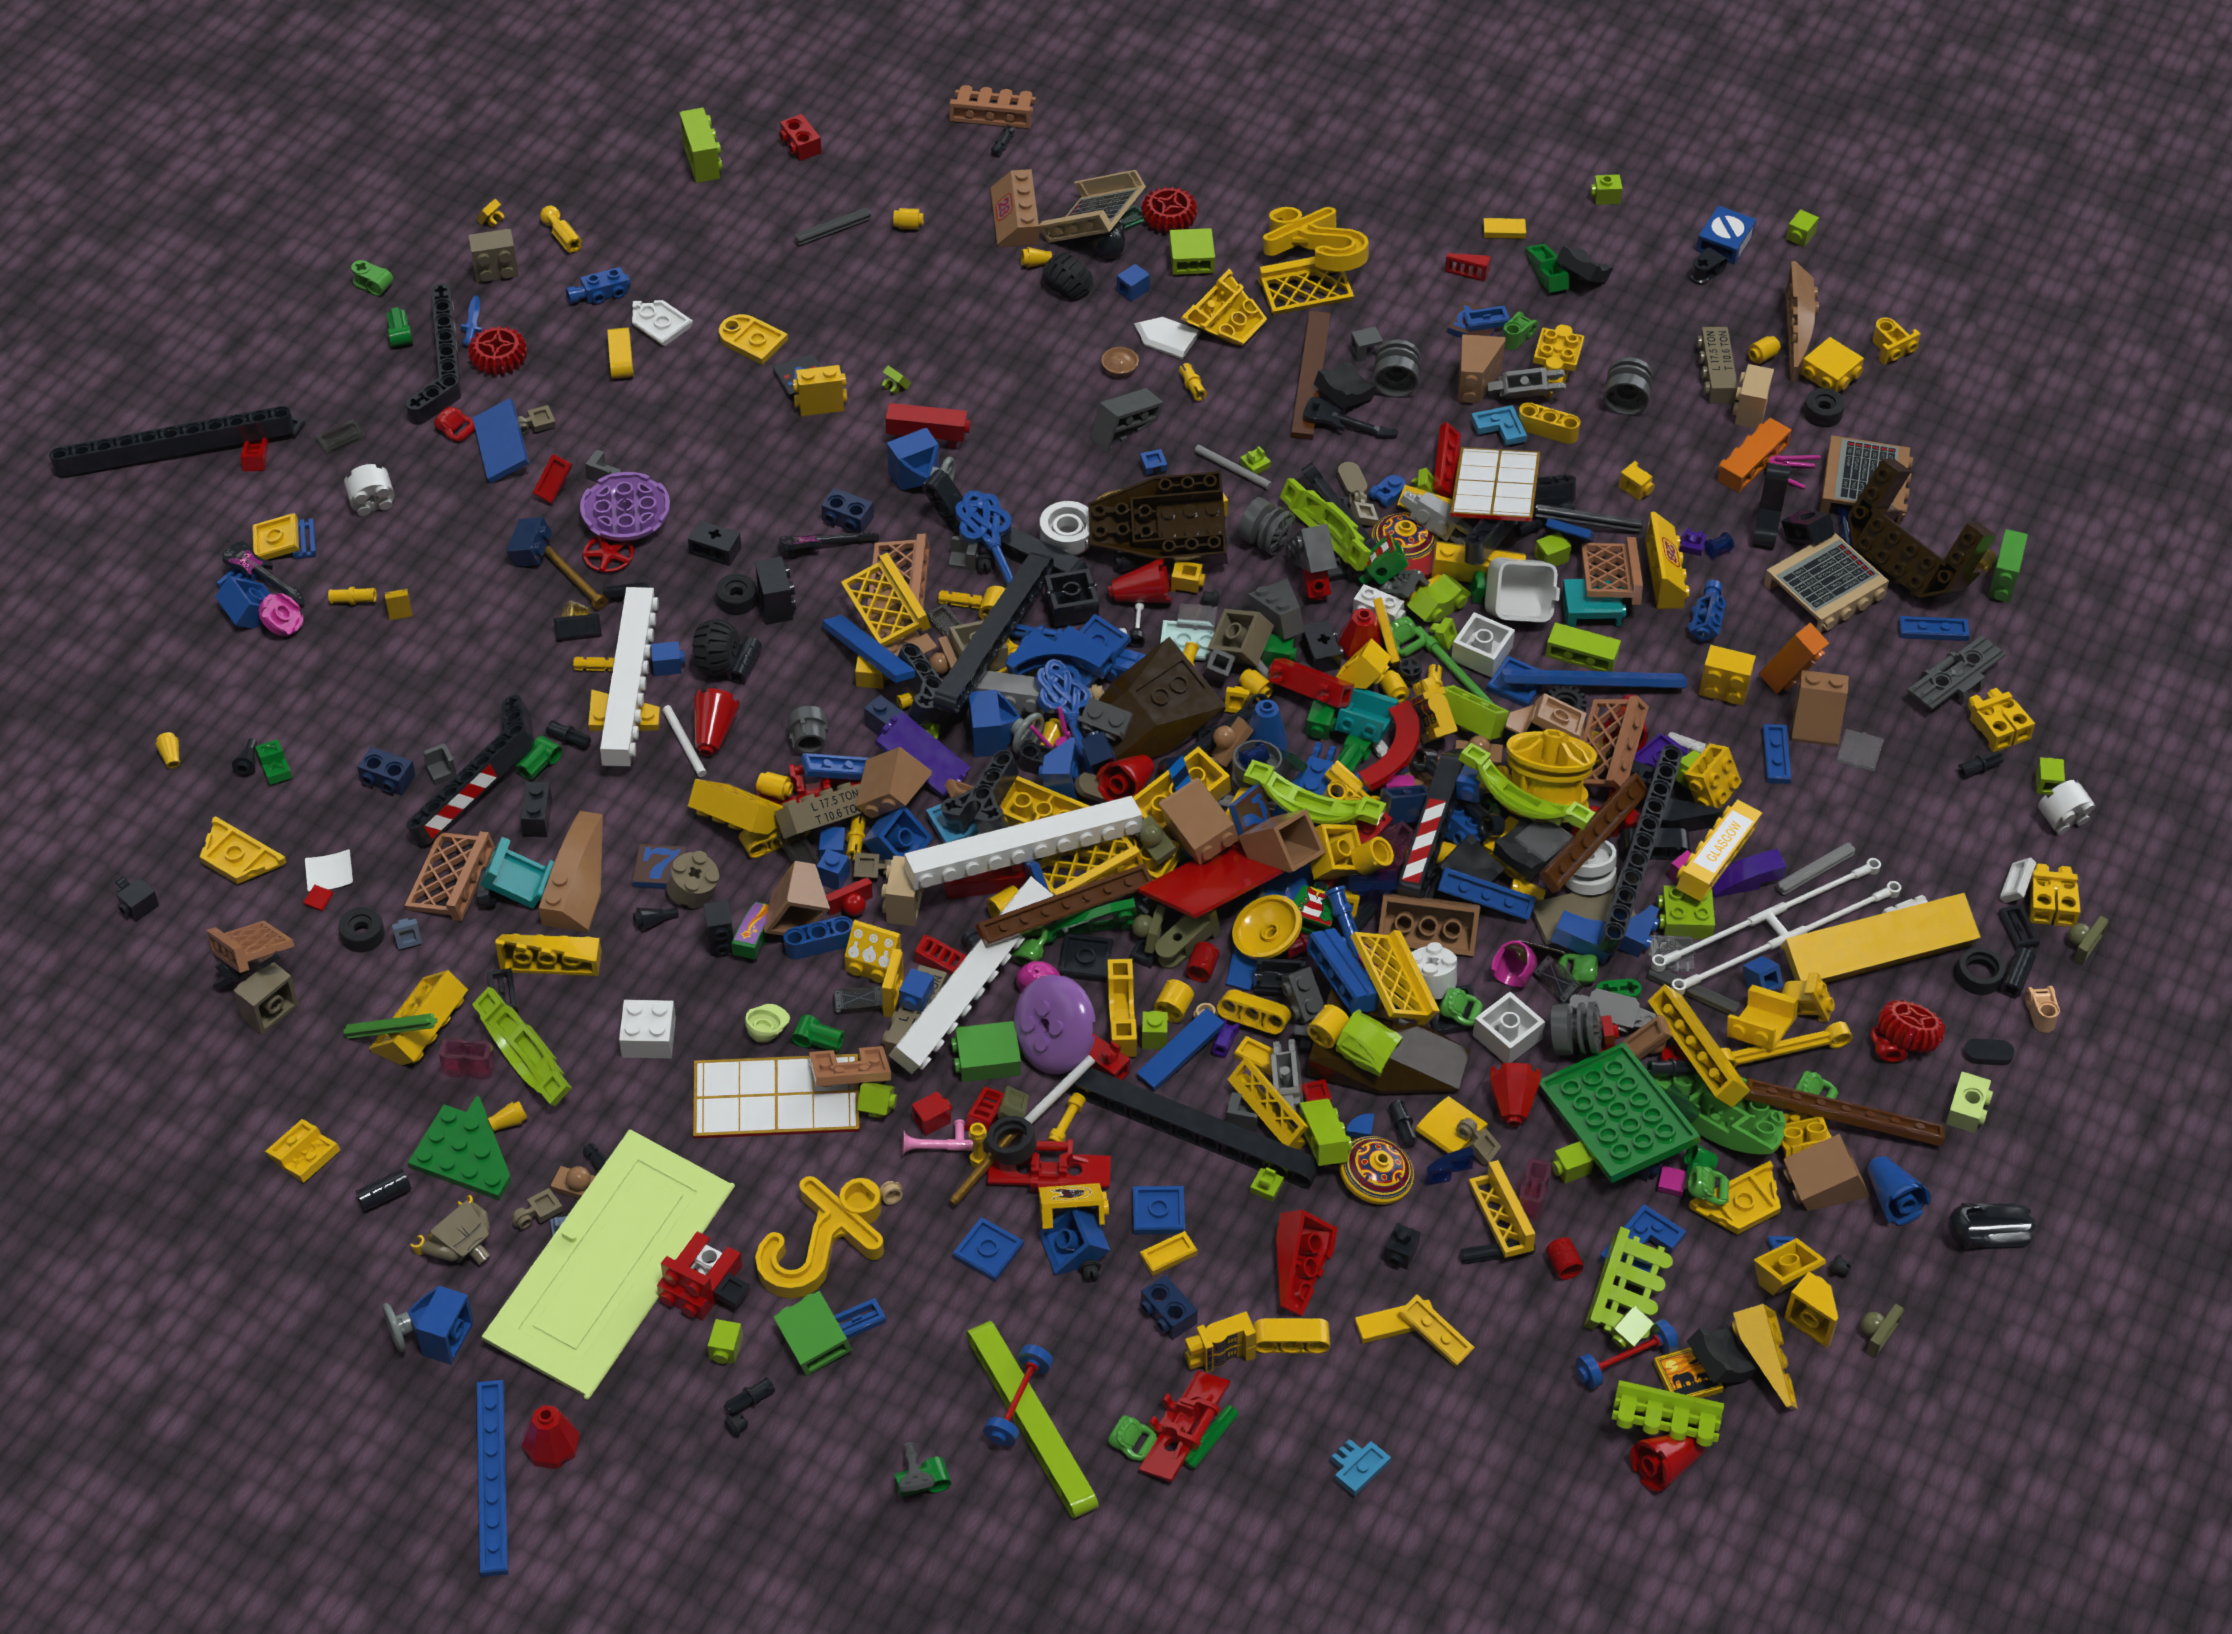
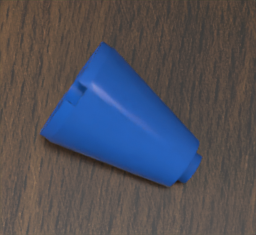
M1272 700L1259 701L1248 722L1254 731L1246 741L1263 740L1270 742L1284 756L1288 746V738L1279 707Z
M1886 1156L1876 1157L1871 1160L1867 1172L1886 1220L1891 1224L1896 1222L1897 1225H1904L1919 1218L1923 1214L1921 1209L1925 1204L1929 1206L1931 1202V1194L1927 1187Z

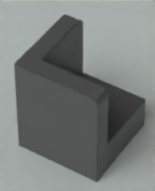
M1376 326L1351 332L1350 348L1358 362L1366 360L1368 347L1382 344L1383 340Z
M597 449L586 462L587 478L594 482H597L598 479L604 476L621 472L620 469L606 465L604 452Z
M952 536L949 567L976 570L979 542L971 544L965 542L961 537Z
M445 743L423 752L426 769L435 785L451 780L457 775L454 759Z
M1232 1092L1226 1121L1256 1132L1259 1116L1251 1107L1241 1105L1242 1094Z

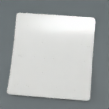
M349 849L336 854L305 858L307 890L309 892L314 884L326 889H334L353 882Z

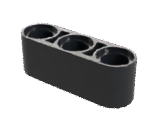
M1635 827L1626 828L1620 833L1623 857H1626ZM1659 828L1649 860H1675L1687 850L1691 853L1689 832L1681 828Z

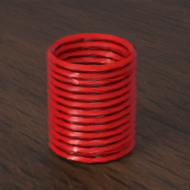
M1208 942L1196 943L1186 967L1188 976L1200 982L1210 980L1219 958L1220 952L1218 948Z
M1558 1238L1546 1247V1253L1560 1279H1571L1580 1274L1584 1269V1264L1570 1238Z

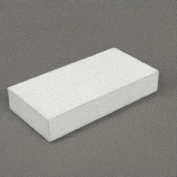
M2032 858L2012 863L2000 895V899L2004 903L2024 898L2036 865Z

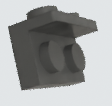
M1403 569L1383 583L1379 591L1398 598H1409L1416 587H1428L1430 582L1424 578V573L1417 569Z
M1089 697L1083 714L1078 716L1077 721L1085 731L1090 733L1095 730L1103 731L1109 740L1116 741L1117 738L1123 741L1134 715L1131 712Z
M1306 967L1281 977L1283 981L1281 987L1284 995L1290 1000V1012L1293 1019L1297 1020V1023H1306L1315 1018L1323 1008L1324 1003L1311 967Z

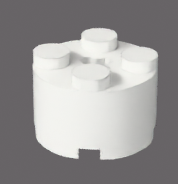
M375 464L362 465L351 471L352 475L349 478L346 476L344 479L351 507L358 512V515L366 516L371 511L378 509L388 510L393 506L392 501L395 494L388 472L384 467L380 469Z
M2069 780L2052 789L2054 794L2049 798L2045 795L2038 804L2039 810L2058 835L2066 833L2070 826L2074 824L2078 826L2084 825L2090 819L2088 815L2096 807L2081 784L2074 780Z
M1437 942L1429 943L1428 946L1411 952L1434 999L1443 998L1448 988H1456L1457 957L1453 952L1443 948Z

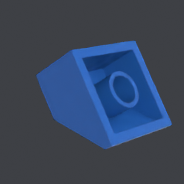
M229 576L215 597L221 604L220 607L229 615L231 622L235 626L254 629L263 624L259 616V605L271 593L263 583Z
M1075 737L1069 738L1044 756L1043 765L1039 766V778L1043 780V787L1078 801L1079 793L1074 783L1075 779L1082 774L1083 765Z
M903 806L882 814L862 842L873 854H879L880 860L884 861L893 860V856L904 857L905 853L924 849L933 837L907 807Z
M1068 1207L1053 1220V1228L1042 1229L1039 1232L1056 1275L1078 1270V1267L1084 1261H1098L1110 1251L1094 1209L1089 1207Z

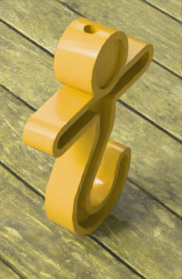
M1280 207L1274 209L1269 214V233L1263 236V252L1266 255H1277L1300 245L1304 248L1315 250L1316 267L1336 272L1359 268L1369 258L1367 236L1353 229L1336 228V209L1332 207L1322 208L1302 217V212L1299 209L1293 207Z
M808 1176L800 1181L802 1201L817 1214L807 1259L804 1265L798 1269L787 1270L782 1268L779 1262L786 1253L784 1237L777 1232L769 1233L759 1244L755 1256L758 1277L766 1290L778 1297L789 1299L805 1297L818 1290L826 1280L833 1245L841 1237H844L870 1260H877L883 1256V1237L869 1225L877 1220L882 1210L880 1190L873 1181L865 1178L850 1180L841 1188L840 1198L815 1177Z

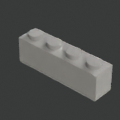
M986 671L973 692L998 690L1012 704L1016 711L1045 714V711L1038 705L1037 696L1040 690L1035 685L1034 677Z

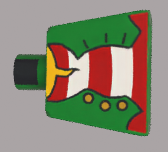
M1390 533L1384 536L1371 549L1372 552L1363 571L1357 574V577L1365 585L1373 578L1379 584H1383L1409 566L1403 547Z
M1316 881L1313 887L1302 886L1293 900L1302 915L1301 932L1311 934L1321 930L1324 932V930L1331 928L1333 919L1331 912L1333 909L1329 898L1325 897L1324 893L1328 890V885L1323 881Z

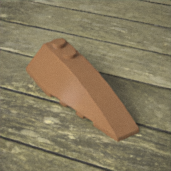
M1791 261L1785 290L1791 382L1796 381L1802 368L1803 358L1808 354L1815 323V314H1818L1819 302L1815 301L1818 296V287H1814V278L1796 261Z
M579 811L559 850L539 905L540 919L543 926L589 933L601 897L603 814Z

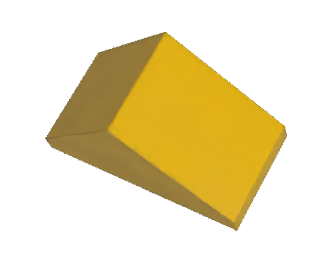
M408 589L385 592L390 620L412 617Z

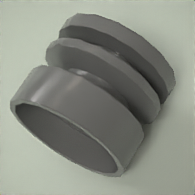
M1399 339L1382 343L1375 353L1373 382L1377 385L1376 389L1381 394L1395 398L1406 397L1412 394L1418 388L1420 353L1418 348L1406 340Z
M1632 357L1620 358L1614 361L1608 369L1604 392L1605 405L1611 411L1620 415L1630 416L1643 412L1648 407L1653 379L1651 367L1646 362Z
M1257 497L1248 505L1242 515L1238 526V537L1250 545L1257 544L1260 550H1265L1270 555H1276L1285 546L1292 533L1295 516L1290 511H1285L1282 507L1275 508L1272 502L1262 497Z
M1250 740L1236 747L1233 753L1231 787L1235 795L1241 787L1251 788L1253 786L1243 782L1244 774L1252 760L1274 766V771L1280 775L1282 753L1275 745L1263 740Z
M1596 1001L1589 1002L1587 1009L1584 1002H1580L1576 1014H1574L1570 1003L1554 1004L1552 1006L1551 1035L1553 1048L1557 1056L1574 1055L1577 1044H1579L1583 1055L1588 1054L1589 1047L1593 1054L1601 1052L1603 1025Z

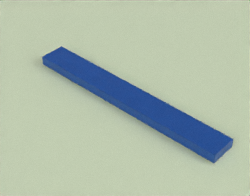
M1501 669L1500 674L1505 684L1687 688V679L1682 673Z
M504 1381L477 1382L481 1577L508 1575Z

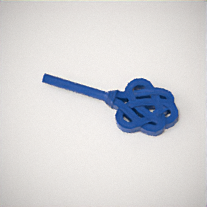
M970 490L955 507L956 519L960 522V537L965 542L971 544L981 542L989 551H992L1008 585L1013 575L1001 551V537L1010 531L1012 518L1007 511L1000 507V501L995 495ZM990 516H993L992 523H990Z
M1049 660L1044 668L1039 669L1034 677L1035 685L1040 690L1037 696L1038 705L1043 711L1050 714L1058 713L1057 707L1060 706L1062 708L1065 722L1069 725L1073 737L1076 738L1085 772L1096 775V772L1090 766L1081 740L1084 738L1077 721L1080 711H1084L1088 699L1092 695L1089 689L1081 682V675L1078 669L1065 665L1060 660Z

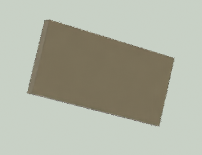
M1616 884L1611 890L1602 894L1582 895L1574 892L1536 901L1531 913L1545 944L1554 943L1551 941V938L1564 910L1584 918L1605 921ZM1634 910L1632 912L1631 917L1636 915Z

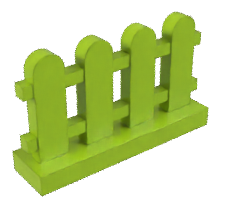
M1620 1226L1613 1235L1584 1327L1594 1330L1600 1324L1604 1326L1603 1331L1609 1333L1624 1316L1617 1313L1618 1306L1627 1309L1635 1306L1645 1316H1653L1658 1311V1305L1655 1301L1649 1299L1651 1292L1660 1293L1665 1288L1664 1279L1657 1276L1658 1269L1667 1270L1673 1264L1672 1257L1664 1252L1665 1247L1658 1246L1655 1249L1639 1243L1640 1238L1637 1236L1629 1239L1630 1230ZM1622 1254L1627 1256L1625 1263L1620 1261ZM1633 1259L1650 1265V1272L1632 1266ZM1615 1278L1619 1279L1617 1286L1613 1285ZM1626 1282L1644 1289L1642 1296L1624 1289ZM1607 1301L1611 1302L1610 1309L1605 1308ZM1650 1329L1640 1340H1645L1650 1335Z
M1619 1380L1613 1407L1619 1409V1411L1613 1410L1612 1419L1617 1420L1616 1424L1621 1428L1629 1429L1633 1424L1643 1426V1431L1648 1434L1655 1435L1659 1433V1430L1670 1432L1669 1435L1674 1440L1682 1441L1685 1440L1686 1436L1696 1438V1442L1699 1445L1708 1447L1712 1445V1442L1718 1443L1719 1434L1714 1433V1431L1720 1430L1724 1403ZM1635 1413L1645 1415V1417L1635 1415ZM1661 1419L1669 1420L1671 1423L1661 1421ZM1688 1425L1696 1426L1698 1429L1688 1427Z

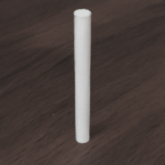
M665 706L663 712L698 777L705 776L707 772L671 706Z
M1088 1055L1025 1119L1032 1125L1095 1063V1060Z

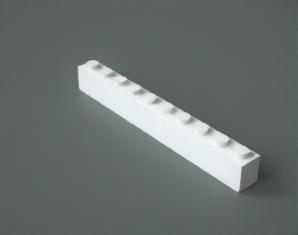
M626 587L600 747L602 766H631L632 757H636V743H634V740L639 739V726H637V723H641L642 717L639 707L644 706V693L642 691H646L647 685L644 675L649 673V661H647V658H651V645H649V642L654 641V629H652V627L656 626V613L654 611H658L659 599L654 597V588Z
M1129 796L905 853V872L913 889L918 890L1139 833L1142 828V813L1133 797Z
M1030 877L999 915L1052 897L1053 894L1034 878ZM1020 935L987 948L982 939H980L889 1056L911 1074L917 1068L923 1070L931 1060L928 1057L930 1052L934 1051L936 1053L945 1042L941 1039L944 1034L950 1035L958 1025L955 1020L959 1016L963 1018L972 1007L969 1005V1002L972 999L977 1000L985 991L982 987L986 981L989 984L999 973L995 969L999 964L1003 967L1012 956L1009 951L1012 947L1016 950L1025 938Z

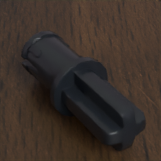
M554 720L547 724L546 733L562 739L566 744L570 742L582 748H588L591 743L589 735L576 731L571 725L564 726Z
M2000 751L1983 757L1977 755L1975 759L1959 764L1958 773L1964 779L1979 772L1985 773L1987 768L2003 763L2004 758Z
M1669 1058L1668 1061L1651 1060L1647 1063V1071L1652 1077L1669 1076L1674 1078L1676 1075H1694L1697 1071L1690 1060Z
M1395 1100L1389 1105V1110L1394 1118L1393 1126L1396 1130H1399L1405 1146L1415 1145L1417 1139L1412 1128L1413 1119L1408 1115L1404 1101Z
M765 1377L749 1388L744 1387L743 1392L725 1402V1410L730 1416H733L750 1405L756 1406L757 1401L775 1392V1388L772 1387L774 1384L768 1377Z

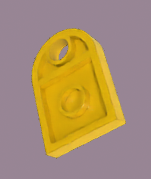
M739 314L730 316L719 327L720 341L725 347L761 365L788 341L787 333L749 315ZM729 327H736V329H733V330H730V329H728V328H729Z

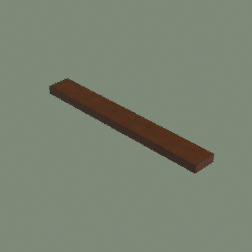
M1309 311L1291 432L1292 438L1313 440L1315 423L1303 419V412L1311 397H1319L1320 389L1314 385L1318 370L1323 369L1331 313Z
M1637 772L1631 774L1598 809L1584 830L1580 829L1539 873L1552 893L1559 891L1645 797L1648 788Z
M1145 864L982 921L977 923L975 927L987 948L1085 911L1137 894L1139 887L1153 880Z
M1747 1078L1746 1085L1750 1089V1092L1745 1095L1747 1100L1942 1147L1945 1141V1130L1941 1124Z

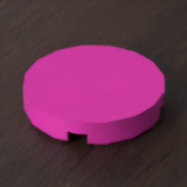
M281 593L277 595L269 594L260 603L258 609L260 619L271 632L280 636H290L302 626L303 614L301 615L299 605L291 597Z

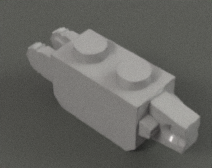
M1546 368L1508 371L1503 373L1502 377H1499V381L1488 383L1489 394L1500 393V397H1506L1507 400L1550 395V392L1566 389L1565 383L1549 384V379L1564 377L1565 370L1547 371Z
M1407 490L1399 501L1408 508V511L1411 513L1410 519L1445 541L1450 539L1457 544L1464 545L1466 537L1455 529L1466 535L1473 530V526L1462 520V517H1450L1451 506L1432 493L1425 492L1422 496L1420 494L1415 495Z
M1598 988L1591 992L1590 997L1575 994L1569 999L1572 1008L1575 1010L1580 1002H1584L1587 1009L1589 1002L1596 1001L1600 1015H1611L1612 1024H1618V1031L1628 1033L1629 1029L1641 1028L1657 1016L1655 1013L1640 1008L1636 998Z
M1290 1039L1288 1043L1289 1051L1282 1052L1280 1042H1273L1274 1053L1271 1054L1273 1086L1296 1112V1106H1300V1102H1304L1301 1067L1296 1051V1043L1294 1039Z

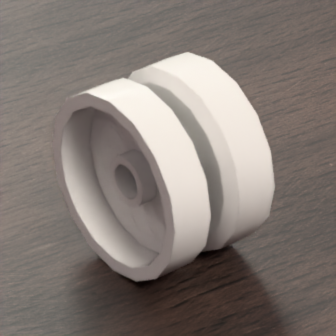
M1605 840L1565 883L1567 888L1582 895L1602 894L1611 890L1617 880V852L1614 845Z

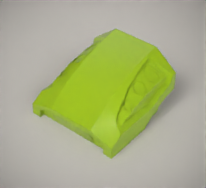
M1358 1009L1352 1014L1343 1028L1336 1044V1051L1341 1053L1347 1060H1351L1356 1066L1381 1076L1385 1064L1397 1045L1401 1044L1403 1037L1377 1020L1363 1014Z

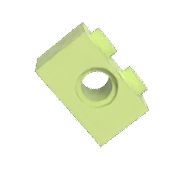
M1961 1072L1946 1124L1975 1133L1978 1124L1983 1125L1987 1111L1983 1110L1984 1105L1989 1106L1993 1094V1091L1989 1090L1991 1080Z

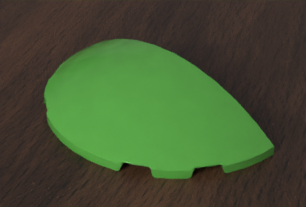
M1697 1071L1694 1075H1676L1674 1078L1669 1076H1653L1694 1129L1703 1137L1729 1149L1751 1154H1773L1781 1145L1785 1135L1786 1121L1783 1111H1777L1775 1106L1747 1100L1744 1096L1732 1108L1714 1096ZM1741 1077L1746 1084L1747 1079Z

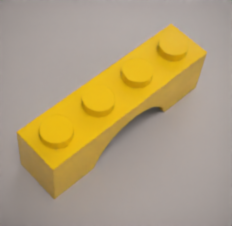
M1108 959L1107 981L1111 1042L1113 1041L1121 1047L1120 1052L1127 1057H1134L1137 1054V1033L1134 1015L1132 959Z

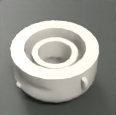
M1062 501L1050 505L1043 511L1040 517V539L1074 556L1086 552L1091 547L1088 507L1074 501Z

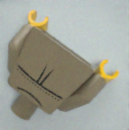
M468 1195L465 1202L461 1203L458 1201L459 1207L429 1232L427 1236L429 1241H425L422 1235H418L416 1238L420 1244H410L416 1255L427 1254L450 1262L462 1263L467 1257L471 1256L480 1266L491 1256L482 1246L490 1235L487 1212L474 1203L471 1195Z

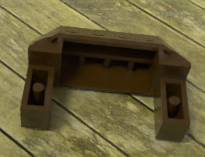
M1882 459L1848 514L1853 547L1859 551L1858 554L1864 559L1875 563V567L1879 571L1887 572L1892 576L1893 582L1909 589L1908 593L1915 598L1936 597L1964 591L1980 575L1981 572L1976 567L1995 539L1996 534L1980 522L1967 523L1946 557L1941 558L1894 522L1900 511L1891 504L1911 471L1895 459Z

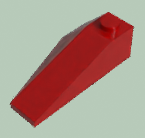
M1303 1209L1281 1213L1276 1235L1280 1307L1297 1316L1303 1315L1314 1293L1313 1286L1317 1278H1321L1324 1272L1322 1269L1326 1259H1330L1334 1252L1338 1230L1337 1227Z

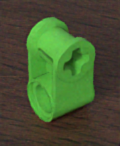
M358 260L351 265V270L354 273L353 285L373 295L380 296L394 280L393 275L387 269L380 268L367 261Z
M1517 312L1511 320L1505 323L1502 337H1506L1505 349L1516 350L1519 348L1520 345L1535 334L1539 322L1528 319L1522 312Z

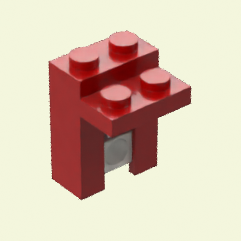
M697 1231L676 1260L668 1256L661 1262L663 1277L657 1284V1289L662 1303L682 1310L688 1317H696L703 1321L718 1301L714 1297V1290L727 1273L734 1276L737 1275L742 1268L741 1253L728 1246L723 1253L708 1246L710 1237Z

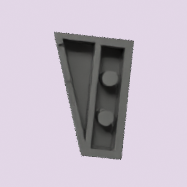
M1147 388L1100 402L1090 439L1104 451H1110L1112 449L1111 445L1119 440L1121 442L1126 441L1127 435L1131 432L1136 431L1138 433L1157 421L1163 401Z
M1327 524L1301 529L1286 546L1287 555L1289 558H1292L1293 564L1310 573L1337 568Z
M1288 578L1269 586H1261L1256 591L1248 594L1251 611L1260 612L1274 625L1272 631L1285 640L1305 632L1300 606Z

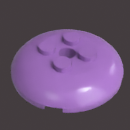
M618 472L598 479L596 485L591 489L587 488L580 502L582 519L593 533L608 540L621 542L638 540L654 533L663 525L670 510V499L665 487L661 483L651 480L650 476L637 472Z
M1045 975L1031 982L1021 993L1014 1012V1027L1017 1033L1018 1046L1026 1060L1042 1072L1058 1075L1073 1071L1090 1054L1095 1037L1092 1036L1093 1022L1096 1021L1090 999L1082 987L1072 979L1058 975Z

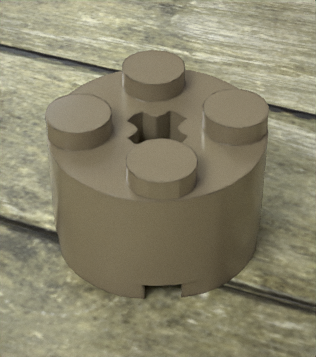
M703 851L680 855L674 860L667 878L666 890L669 897L678 905H681V903L688 905V908L694 909L704 906L713 896L719 880L718 868Z

